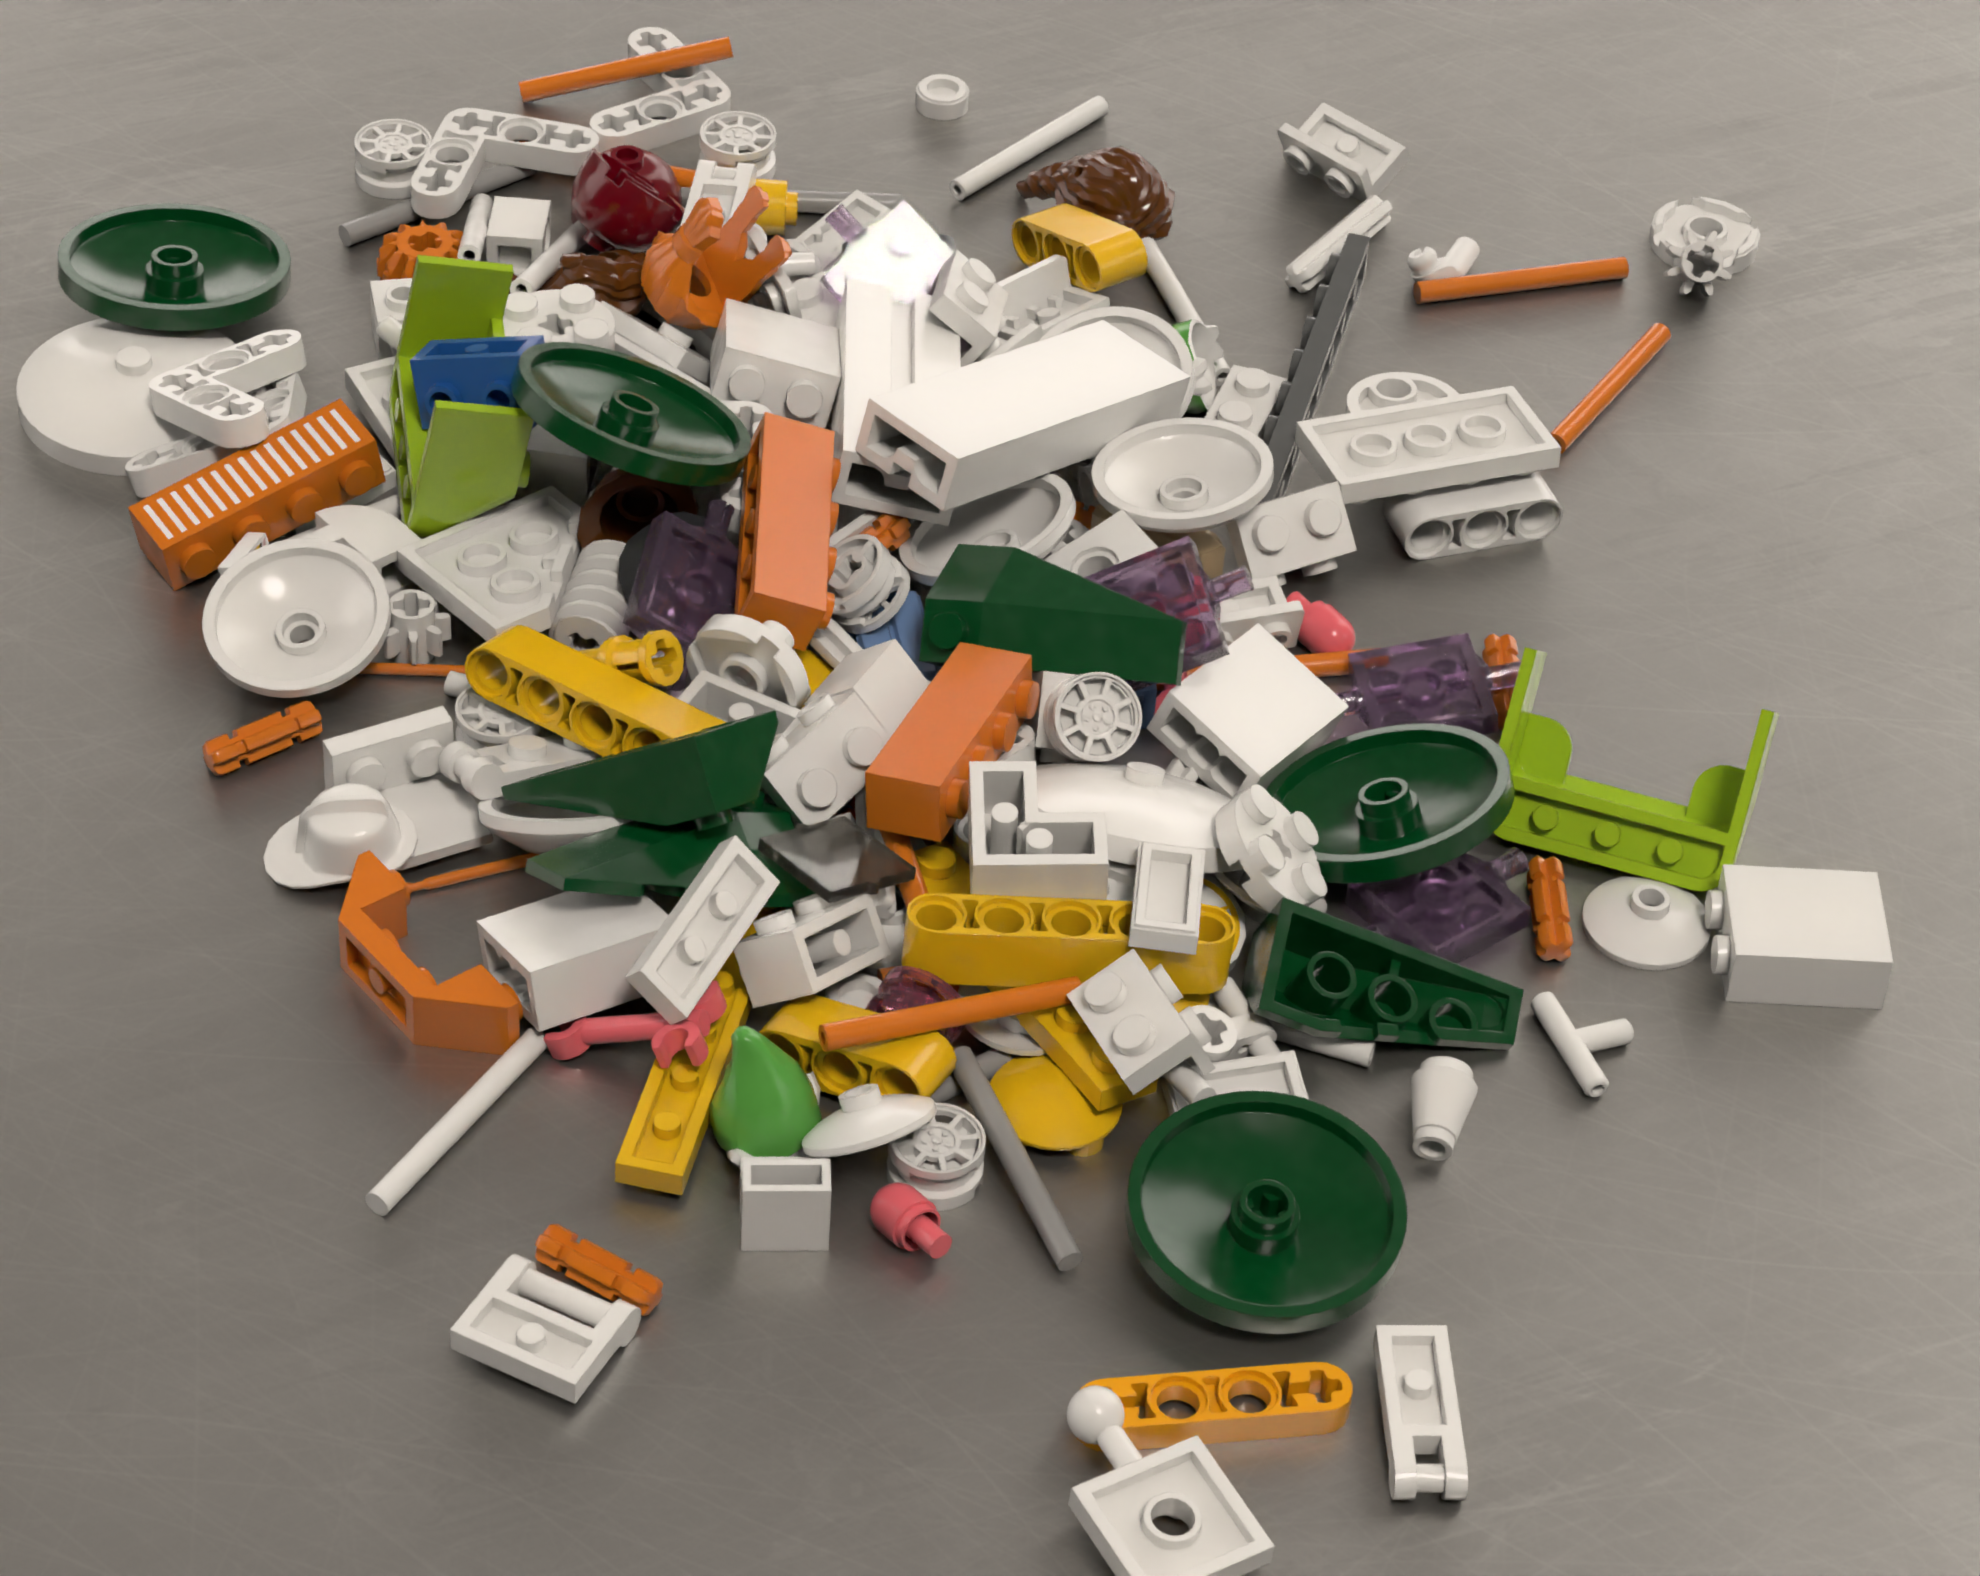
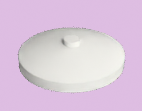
M104 318L79 324L43 343L23 365L16 386L18 414L21 425L29 439L40 450L61 463L98 474L128 476L124 466L134 456L151 448L195 435L158 417L154 413L149 382L164 372L235 345V343L214 329L192 331L154 330L128 326Z
M1074 762L1036 766L1038 812H1106L1108 857L1110 861L1136 866L1139 842L1206 850L1204 873L1229 872L1243 869L1240 861L1228 866L1221 852L1216 834V814L1221 807L1228 804L1232 799L1190 780L1167 774L1163 768L1144 762H1129L1127 765Z

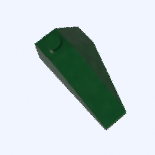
M958 544L925 599L919 661L942 667L958 644L964 642L1032 655V673L1050 671L1079 675L1090 672H1106L1120 677L1125 682L1181 686L1187 622L1099 585L1019 548Z
M772 710L702 729V731L674 739L661 740L618 754H611L542 773L502 786L501 790L505 800L663 826L693 820L696 831H701L734 821L732 808L757 800L779 721L776 711Z
M759 791L757 800L732 808L735 818L732 822L696 831L693 820L669 826L631 821L527 859L525 870L526 873L563 891L641 897L644 895L646 886L652 891L681 898L719 843L736 835L780 881L763 907H794L793 902L817 893L789 812L764 802L765 793Z
M1282 897L1253 933L1241 987L1254 1014L1315 1037L1509 1050L1514 1045L1524 989L1284 897Z

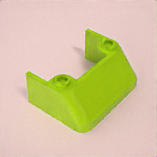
M417 255L391 377L389 412L401 521L419 538H426L512 500L516 495L518 487L526 488L528 485L531 458L527 447L534 420L522 408L435 400L429 429H422L410 360L430 340L509 337L505 336L503 316L514 273L512 264Z
M1525 647L1499 746L1505 752L1509 761L1515 789L1514 801L1506 819L1493 833L1508 841L1694 891H1708L1717 888L1723 864L1735 865L1756 803L1780 713L1765 709L1761 710L1746 769L1730 765L1711 767L1697 778L1688 806L1567 774L1573 751L1569 732L1558 721L1531 713L1547 652Z

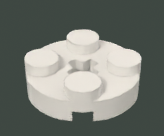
M569 284L561 290H541L531 293L518 291L508 294L503 316L505 336L544 335L545 343H580L614 350V317L603 303L595 300V291L591 287L584 284ZM553 333H562V335H554Z
M715 614L699 630L696 639L689 646L686 653V665L692 681L703 669L798 709H801L811 695V688L804 665L797 653L792 649L794 638L791 632L777 621L768 620L762 624L757 620L742 615Z
M1258 784L1245 789L1233 797L1228 804L1219 809L1216 814L1215 827L1221 852L1228 866L1240 861L1244 871L1251 878L1241 886L1257 904L1271 913L1282 897L1309 906L1325 896L1327 893L1326 882L1321 874L1316 854L1312 848L1318 844V833L1311 820L1304 813L1296 811L1290 814L1279 801Z

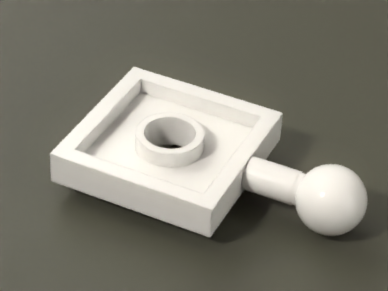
M1093 1385L1084 1387L1073 1395L1066 1412L1070 1430L1081 1441L1089 1444H1098L1115 1470L1072 1487L1068 1505L1115 1576H1242L1271 1563L1275 1545L1198 1435L1142 1457L1122 1428L1125 1411L1122 1401L1116 1393L1104 1386ZM1168 1515L1172 1518L1183 1520L1188 1525L1190 1531L1177 1536L1168 1535L1159 1531L1154 1526L1152 1520L1159 1516Z

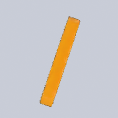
M1302 1362L1102 1378L1090 1381L1080 1388L1081 1390L1084 1387L1099 1385L1109 1388L1117 1394L1122 1401L1125 1411L1122 1428L1137 1450L1167 1448L1196 1435L1199 1436L1203 1444L1324 1435L1336 1432L1345 1425L1349 1417L1353 1394V1384L1348 1374L1339 1367L1327 1362ZM1312 1393L1320 1394L1321 1399L1326 1403L1318 1402L1316 1396ZM1242 1394L1253 1395L1264 1401L1267 1408L1257 1413H1244L1233 1407L1229 1400ZM1282 1395H1286L1285 1407L1281 1406ZM1180 1400L1195 1408L1196 1413L1189 1418L1174 1419L1162 1413L1158 1406L1166 1401ZM1137 1406L1145 1407L1144 1419L1139 1418V1407ZM1078 1439L1086 1447L1103 1452L1098 1444H1089Z

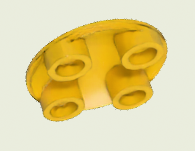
M1048 1055L1015 1057L1001 1066L990 1081L993 1091L1023 1146L1028 1145L1051 1151H1068L1078 1157H1089L1097 1154L1102 1149L1104 1137L1115 1128L1122 1114L1123 1103L1099 1112Z

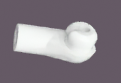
M1460 237L1454 242L1446 256L1437 258L1435 249L1426 246L1423 253L1418 248L1411 252L1407 259V263L1412 270L1410 276L1415 282L1465 276L1479 256V246L1472 238Z

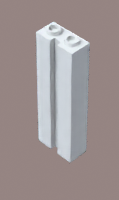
M847 278L834 326L839 328L841 380L832 406L831 430L835 431L834 457L840 459L841 470L838 482L832 493L831 501L852 507L949 526L953 508L943 512L908 488L911 473L902 470L888 474L856 452L855 447L868 399L960 368V336L928 310L932 295L914 292L912 303L907 304L892 300V287Z
M1101 320L870 397L855 451L888 474L902 470L911 473L908 488L944 512L1097 456L1106 444L1130 429L1155 421L1178 418L1191 376L1105 320Z

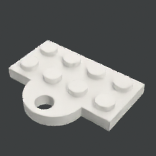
M1387 372L1369 376L1356 383L1347 395L1345 414L1296 422L1295 443L1324 484L1335 481L1339 482L1344 504H1364L1378 498L1401 494L1415 495L1426 490L1459 484L1473 485L1482 480L1511 475L1525 476L1532 474L1534 471L1557 468L1560 462L1561 446L1514 386L1458 394L1448 384L1427 375L1411 372Z

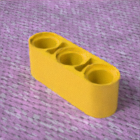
M1063 203L1018 218L1013 222L1011 228L1013 246L1024 264L1030 267L1055 254L1064 256L1067 259L1070 283L1088 292L1095 293L1141 277L1146 273L1148 267L1146 248L1142 239L1134 230L1071 204Z
M815 994L788 1000L759 1031L760 1034L764 1035L796 1060L806 1074L813 1071L821 1088L820 1091L836 1096L861 1085L878 1084L881 1095L913 1094L930 1098L954 1071L957 1062L953 1047L937 1031L825 1052L819 1041V1025L879 1013Z

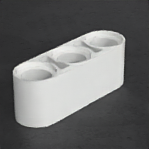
M1538 471L1525 476L1511 475L1482 480L1473 485L1459 484L1430 489L1415 495L1401 494L1385 498L1382 506L1383 515L1404 550L1410 557L1416 560H1427L1536 541L1551 534L1559 526L1563 517V508Z

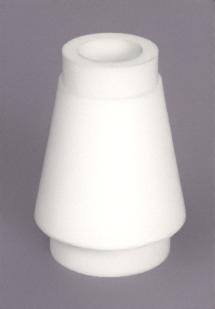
M1434 1056L1424 1060L1420 1065V1069L1412 1075L1410 1080L1413 1129L1412 1148L1418 1156L1424 1159L1442 1161L1450 1158L1453 1154L1454 1146L1475 1100L1478 1088L1473 1080V1071L1466 1063L1449 1056Z

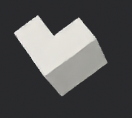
M892 639L846 655L804 705L825 692L830 697L855 691L891 737L930 683L898 641Z
M740 1157L741 1251H829L831 1212L830 1159L828 1157Z

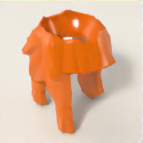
M754 185L748 190L743 202L740 203L733 216L723 227V210L718 198L707 197L700 198L696 202L687 220L676 233L658 231L644 258L641 271V286L644 287V292L654 306L655 311L668 324L692 330L717 328L726 298L748 304V301L765 280L775 274L778 268L792 255L789 243L781 236L775 235L770 239L765 249L754 259L745 258L748 247L747 232L751 230L757 218L769 207L768 193L764 192L761 187Z

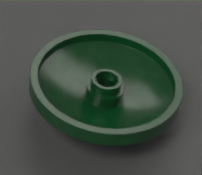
M143 204L118 208L95 215L72 228L64 236L58 248V280L64 293L74 303L101 318L128 326L154 330H205L247 321L276 306L284 298L290 287L291 256L287 244L275 231L245 215L221 208L195 204Z
M570 342L537 344L522 353L511 380V391L519 406L547 432L598 461L642 477L686 486L722 485L736 479L740 475L751 449V438L744 424L728 407L714 396L677 374L621 352Z
M1413 723L1380 727L1332 741L1293 762L1266 789L1290 814L1300 811L1311 820L1319 837L1318 844L1312 848L1316 854V860L1319 863L1325 882L1370 883L1392 880L1417 874L1447 863L1482 843L1502 824L1512 808L1515 794L1508 758L1497 743L1485 735L1470 729L1433 723Z
M1238 1091L1218 1094L1189 1104L1166 1118L1149 1134L1134 1159L1125 1202V1220L1132 1247L1144 1269L1163 1291L1190 1311L1208 1320L1243 1331L1268 1334L1299 1333L1326 1327L1348 1318L1370 1303L1386 1286L1399 1262L1408 1217L1407 1200L1399 1174L1382 1147L1364 1129L1341 1113L1323 1104L1291 1094L1272 1091Z

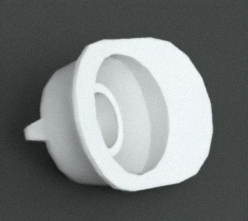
M359 783L334 785L322 791L300 815L285 823L268 841L263 856L265 870L277 884L291 889H308L348 882L351 880L358 855L368 850L388 870L400 869L414 854L418 835L415 822L404 810L389 804L378 790Z

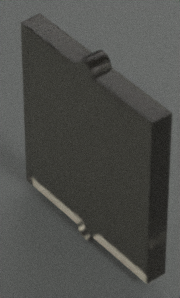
M846 816L811 825L797 824L795 829L759 838L758 850L828 903L864 893L876 895L879 889L908 882L915 878L916 868Z

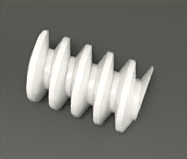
M604 539L593 541L582 549L575 562V567L570 575L552 627L549 628L550 638L579 651L599 648L605 640L612 636L626 635L629 637L637 615L627 603L619 581V558L626 543Z

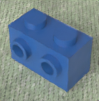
M544 335L430 340L410 360L422 429H429L435 400L521 408L511 391V380L522 353L534 345L545 343ZM535 421L533 422L532 428L537 426V423Z

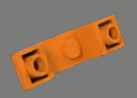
M370 850L358 855L338 918L340 967L414 1045L503 1055L520 1038L519 1020L523 1017V1009L516 992L508 984H500L482 964L437 985L434 977L425 967H417L401 951L397 941L408 935L407 906L410 904L411 897L405 880L396 870H388Z

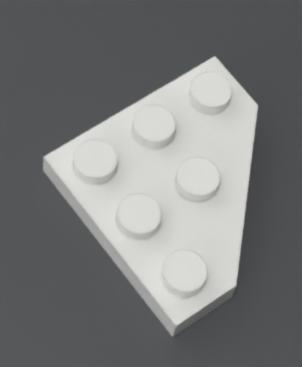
M551 485L397 549L399 571L430 594L486 641L510 626L515 625L526 626L535 631L542 632L552 627L581 548L576 534L581 507Z

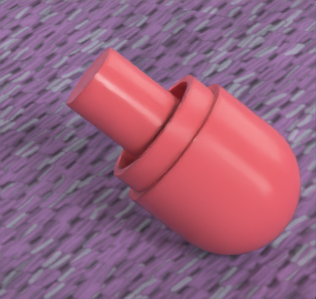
M1299 591L1291 593L1286 598L1287 602L1300 601L1305 613L1297 640L1311 653L1353 650L1356 638L1354 628L1331 604H1325L1323 601L1311 603Z
M899 1182L887 1184L876 1192L870 1205L871 1220L876 1229L898 1248H905L908 1251L922 1249L933 1259L941 1258L948 1252L952 1244V1238L940 1228V1215L935 1205L914 1187Z

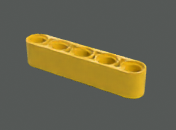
M522 625L510 626L478 646L467 655L465 661L467 680L474 691L484 699L601 756L618 754L669 738L674 739L726 723L538 631Z
M926 893L915 897L908 904L901 964L904 971L910 977L920 982L932 984L1020 987L1077 976L1082 984L1134 948L1149 971L1161 963L1181 994H1212L1221 990L1227 984L1236 923L1227 911L1217 906L1201 904L1199 938L1196 955L1128 946L1132 901Z

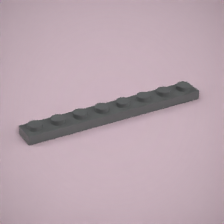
M1348 233L1341 254L1332 252L1325 275V284H1319L1313 316L1308 315L1304 324L1301 349L1295 348L1290 363L1288 382L1282 381L1275 410L1276 415L1270 414L1267 420L1263 441L1270 449L1273 457L1274 479L1270 490L1259 503L1286 495L1301 454L1300 448L1295 443L1296 422L1314 419L1364 284L1370 237Z

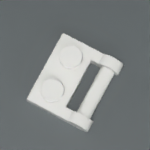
M512 1254L450 1329V1349L576 1404L619 1346L625 1347L630 1343L641 1320V1309L621 1299L616 1300L613 1304L536 1271L535 1262L517 1254ZM524 1297L529 1298V1299H531V1300H533V1301H535V1302H538V1303H540V1304H542V1305H545V1306H547V1307H549V1308H551V1309H554V1310H556V1311H558V1312H561V1313H563V1314H565V1315H568V1316H570V1317H572V1318H574V1319H577V1320H579V1321H581V1322H584V1323H586V1324H588V1325H590V1326H593L594 1328H591V1327H589V1326H587V1325H584V1324H582V1323H580V1322H577V1321H575V1320H573V1319H571V1318H568V1317H566V1316H564V1315H561V1314H559V1313H557V1312H555V1311H552V1310H550V1309H548V1308H545V1307H543V1306H541V1305H539V1304H536V1303H534V1302H532V1301H529V1300L525 1299Z

